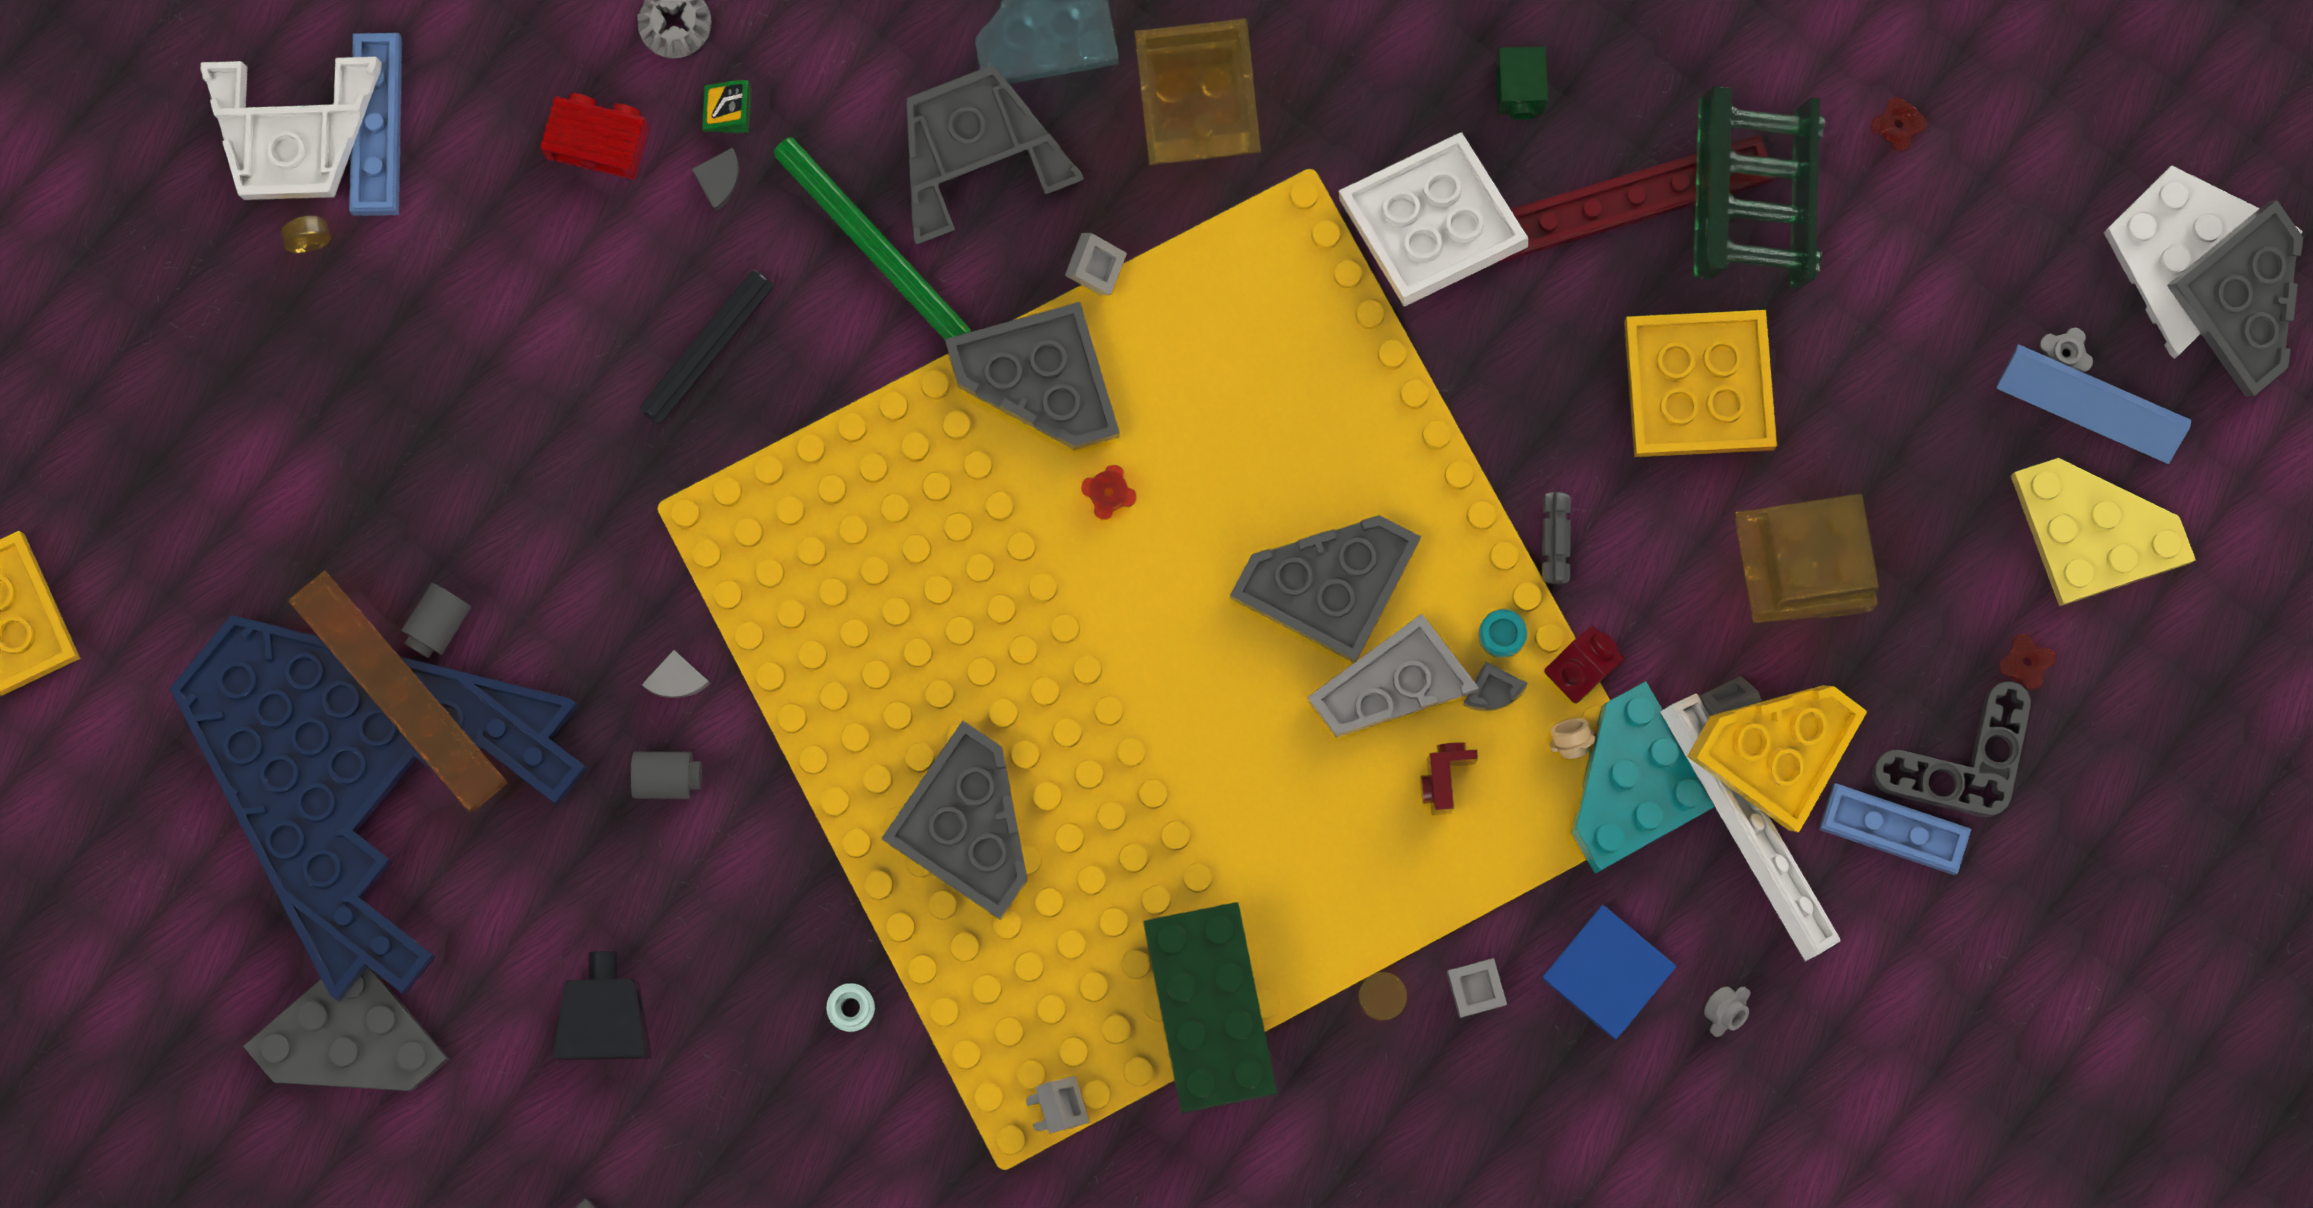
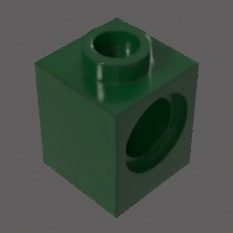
M1546 47L1499 48L1495 61L1497 115H1509V118L1512 120H1530L1535 118L1537 114H1543L1548 101Z

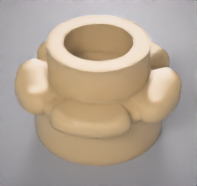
M1573 718L1561 721L1551 728L1553 740L1549 743V747L1554 752L1559 751L1563 758L1574 759L1587 754L1590 750L1589 746L1595 742L1596 738L1594 731L1589 729L1587 720Z

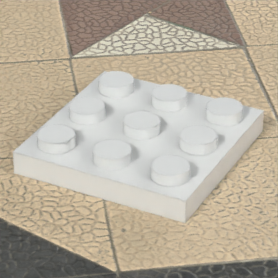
M1462 132L1339 190L1340 202L1404 307L1528 247L1527 235Z

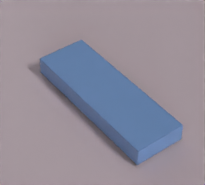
M1834 783L1831 787L1818 829L1952 875L1958 874L1971 832L1970 828Z

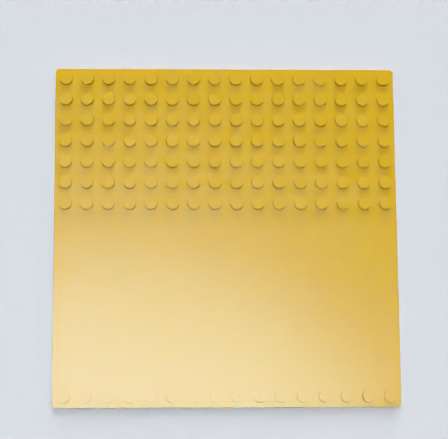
M1312 169L1304 170L1123 263L1111 295H1099L1080 285L1016 318L1020 319L1080 302L1120 432L1119 438L1073 450L958 388L949 355L946 354L662 500L658 505V512L986 1146L996 1165L1003 1170L1016 1166L1174 1081L1143 927L1144 920L1238 902L1264 1031L1266 1032L1587 860L1573 837L1571 830L1575 814L1579 810L1584 790L1582 785L1590 752L1594 749L1595 742L1589 746L1590 750L1584 756L1566 759L1562 757L1559 751L1554 752L1549 747V743L1553 740L1551 728L1564 720L1582 718L1587 720L1589 729L1594 731L1596 738L1601 707L1609 702L1610 699L1602 684L1598 683L1581 701L1573 703L1545 674V668L1576 638L1548 587L1543 582L1538 569L1320 177ZM1380 515L1421 536V539L1358 660L1422 614L1474 682L1483 665L1487 662L1528 683V685L1517 700L1501 709L1492 711L1470 709L1464 706V701L1467 696L1336 738L1308 702V697L1354 663L1230 599V594L1252 554L1289 545L1309 536L1332 529L1338 530ZM1506 609L1517 613L1523 619L1527 628V638L1523 647L1517 654L1509 658H1496L1489 655L1479 642L1480 625L1484 618L1495 610ZM962 721L1002 746L1028 881L1001 921L881 839ZM1460 742L1466 744V750L1476 749L1478 760L1475 764L1450 766L1454 802L1452 813L1432 815L1431 803H1422L1420 776L1428 775L1427 757L1430 753L1437 752V745ZM1076 1076L1089 1123L1050 1134L1048 1129L1043 1131L1034 1130L1033 1124L1045 1119L1040 1103L1029 1106L1026 1103V1099L1029 1096L1037 1094L1035 1087L1051 1081Z

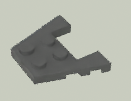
M994 65L906 98L913 239L916 245L955 230L938 187L939 183L1027 150L1044 195L1084 180L1081 171L1071 162L1058 143L1030 112L1031 110Z

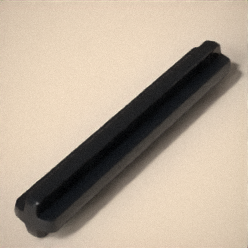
M756 270L751 271L642 402L640 410L649 420L656 424L663 423L771 292L773 284L766 276Z

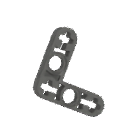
M2003 682L1993 687L1986 694L1970 767L1903 750H1891L1881 755L1875 761L1872 767L1874 784L1880 791L1889 795L1978 817H1991L2001 813L2008 807L2012 797L2030 713L2031 699L2027 690L2015 682ZM2007 692L2012 694L2011 702L2018 704V709L2009 712L2005 726H2014V732L2005 727H1989L1990 721L1994 724L2001 721L2003 707L1996 704V699L2002 698ZM1990 737H2000L2008 743L2010 754L2006 761L2002 763L1994 762L1986 755L1985 744ZM1897 760L1900 762L1899 768L1901 771L1914 774L1918 772V765L1924 766L1918 779V791L1912 790L1916 782L1913 779L1901 778L1895 785L1890 783V775L1883 772V767H1888ZM1944 771L1952 777L1954 788L1949 796L1940 797L1931 791L1929 778L1933 772ZM1964 776L1970 778L1966 786L1968 788L1979 790L1986 787L1987 783L1991 784L1992 793L1999 795V801H1994L1988 807L1983 806L1984 801L1981 796L1969 793L1964 796V802H1960L1958 799L1965 788Z

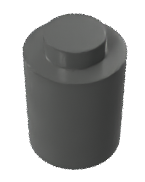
M431 582L401 630L408 635L404 644L426 658H429L433 651L442 655L472 607L449 591Z
M633 752L631 762V792L633 799H692L693 790H701L702 763L701 761H693L692 752Z

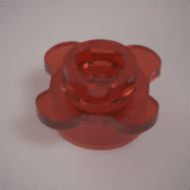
M1894 97L1888 101L1887 109L1882 116H1877L1872 120L1871 130L1875 135H1883L1889 140L1895 151L1902 152L1910 147V140L1916 133L1924 131L1927 121L1925 116L1920 114L1913 105L1906 103L1900 97ZM1895 121H1901L1903 123V127L1897 128L1895 126Z
M1117 465L1108 466L1105 471L1097 474L1094 478H1086L1081 486L1083 495L1090 497L1095 506V516L1101 520L1110 519L1114 511L1123 506L1131 507L1136 502L1135 490L1128 488L1123 478L1124 471ZM1110 488L1113 490V495L1108 497L1104 494V491Z
M2017 635L2012 640V650L2005 658L2001 659L1999 668L2003 675L2010 676L2013 680L2023 683L2024 687L2029 690H2035L2043 684L2042 675L2047 667L2055 663L2056 656L2051 648H2041L2034 644L2029 635ZM2024 658H2030L2032 664L2030 666L2024 665Z

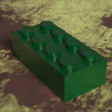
M1234 902L1144 920L1143 927L1180 1113L1186 1114L1275 1096L1277 1090L1239 903Z

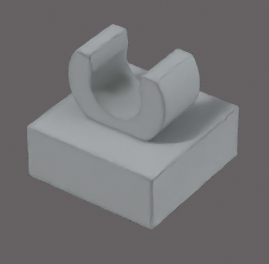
M1081 233L1065 276L1099 295H1111L1127 253L1092 233Z
M1494 958L1446 972L1459 1018L1507 1005Z
M1076 1076L1036 1086L1037 1094H1033L1026 1099L1027 1106L1040 1103L1045 1119L1033 1124L1036 1131L1048 1129L1050 1134L1089 1123Z

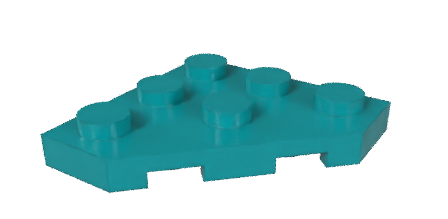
M1646 681L1610 700L1601 707L1594 749L1590 752L1582 785L1584 790L1571 830L1573 837L1595 874L1715 807L1660 713L1663 709Z

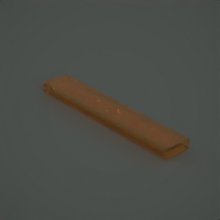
M325 570L288 600L470 813H473L508 783Z

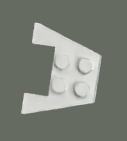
M377 57L335 58L333 105L246 108L247 66L241 61L201 63L202 76L207 82L212 98L210 100L214 115L219 121L224 141H222L238 195L244 200L335 197L379 77L382 62Z
M2171 166L2104 234L2131 284L2135 283L2147 305L2145 310L2152 323L2158 325L2166 340L2164 345L2167 351L2175 359L2201 333L2167 285L2260 208Z

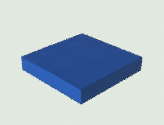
M1601 905L1541 979L1613 1040H1617L1677 966L1607 907Z

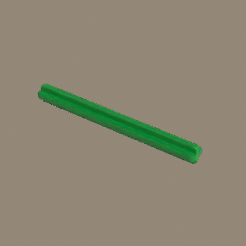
M788 137L777 145L774 149L777 160L944 340L971 332L963 320L793 138Z

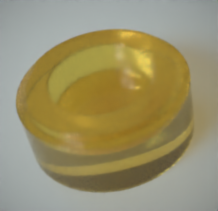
M305 216L288 222L281 230L284 247L292 253H307L318 250L327 245L331 240L327 221L317 216Z
M1378 972L1369 976L1362 983L1358 993V1000L1361 1009L1368 1017L1378 1021H1387L1395 1018L1402 1012L1407 1001V991L1403 982L1397 976L1388 972Z

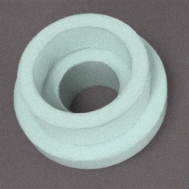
M849 983L837 987L830 994L826 1009L827 1015L834 1026L846 1032H855L865 1028L874 1016L875 1004L872 995L867 989L858 984ZM849 999H855L860 1004L858 1014L853 1017L845 1016L842 1011L844 1002Z

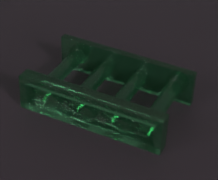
M1714 86L1698 99L1693 278L1712 280L1725 271L1731 262L1790 268V288L1800 289L1816 278L1822 262L1821 250L1817 248L1819 141L1823 136L1825 127L1824 116L1820 114V98L1811 97L1794 110V116L1737 109L1736 105L1732 104V88ZM1734 128L1794 134L1793 160L1735 154V150L1730 149L1731 132ZM1734 172L1793 179L1792 205L1734 199L1733 194L1729 193L1730 176ZM1732 217L1790 223L1791 250L1733 244L1732 239L1728 238V223Z

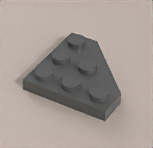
M2278 200L2269 201L2167 285L2245 397L2258 394L2289 366L2290 349L2286 348L2289 322L2294 321L2298 284L2293 283L2296 257L2301 256L2303 236Z
M1080 302L945 339V345L958 388L1073 450L1119 438L1120 432Z
M1378 515L1338 530L1332 529L1297 540V542L1260 551L1251 555L1230 594V599L1355 663L1411 559L1421 536Z
M962 721L881 839L1001 921L1028 881L1002 746Z
M369 967L366 968L340 1002L329 995L322 979L319 980L243 1046L274 1083L414 1091L450 1060L379 975Z

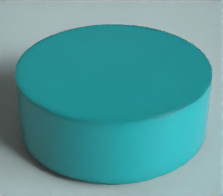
M1495 610L1482 621L1478 634L1479 642L1482 648L1493 657H1512L1521 650L1526 641L1527 628L1525 622L1517 613L1511 610Z

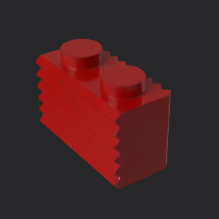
M570 93L568 99L555 96L551 113L548 116L546 131L541 142V150L546 159L635 180L650 129L645 117L640 116L641 112L634 107L624 104H614L613 110L595 106L596 100L578 93Z

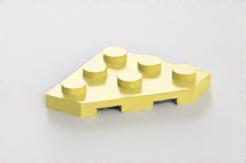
M2060 458L2016 471L2011 475L2059 607L2191 564L2196 560L2178 515Z

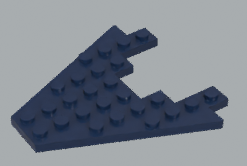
M234 615L229 616L169 688L329 995L338 1002L341 1001L367 967L371 968L397 990L406 995L436 958L362 900L391 865L392 861L356 833L416 759L454 787L484 750L556 806L561 803L587 770L585 765L552 741L554 736L579 707L570 698Z

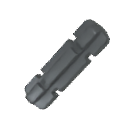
M1563 492L1546 493L1543 497V513H1547V518L1543 519L1542 557H1547V562L1542 563V580L1548 584L1558 585L1568 583L1570 580V564L1566 563V558H1570L1571 520H1566V515L1571 513V498Z

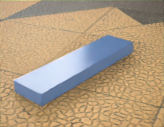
M399 33L353 34L352 57H377L382 63L379 77L351 150L350 213L353 216L399 215L402 37Z
M2019 344L2001 374L1996 389L2167 464L2172 460L2191 425V420Z

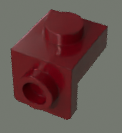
M1592 625L1572 641L1545 668L1544 672L1573 703H1578L1598 683L1614 671L1625 658L1618 651L1614 640L1607 634L1599 632Z
M1446 743L1437 745V752L1429 754L1427 757L1428 775L1420 776L1422 803H1431L1432 815L1452 813L1454 802L1450 766L1475 764L1478 760L1476 749L1466 750L1465 743Z

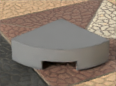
M673 650L646 679L642 686L660 697L680 698L701 692L710 682Z

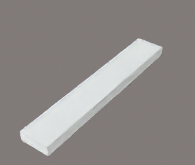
M1697 694L1678 701L1660 712L1686 757L1710 717ZM1687 757L1804 960L1807 961L1840 942V937L1769 816Z

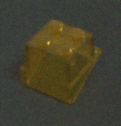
M1247 18L1135 31V51L1149 165L1261 152Z
M1862 494L1734 512L1753 624L1812 617L1823 618L1871 612L1878 605L1876 591L1879 585Z

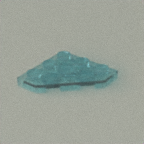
M1003 0L1001 7L989 24L985 25L975 38L980 69L994 65L1008 84L1119 64L1108 0Z

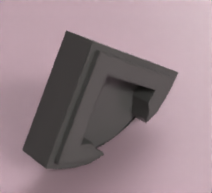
M733 147L692 169L715 212L729 202L737 185L739 163Z
M1485 662L1475 681L1479 691L1468 695L1464 701V706L1479 711L1501 709L1517 700L1525 691L1528 683Z

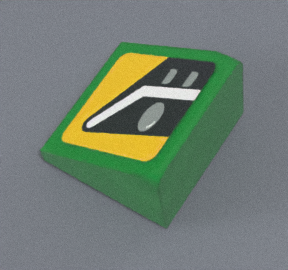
M735 80L705 85L703 132L749 133L751 86L748 80Z

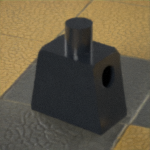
M588 952V980H566L553 1048L554 1059H651V1047L640 984L634 979H617V952Z

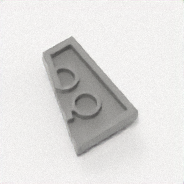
M1420 614L1308 697V702L1333 735L1338 738L1478 692L1479 687L1426 618Z

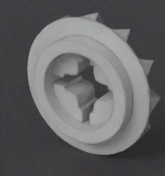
M644 0V5L640 13L637 14L639 34L645 45L654 53L667 58H681L696 52L706 42L711 30V15L708 6L703 0ZM683 10L681 19L688 32L676 26H672L669 30L664 31L667 23L661 11L675 15Z

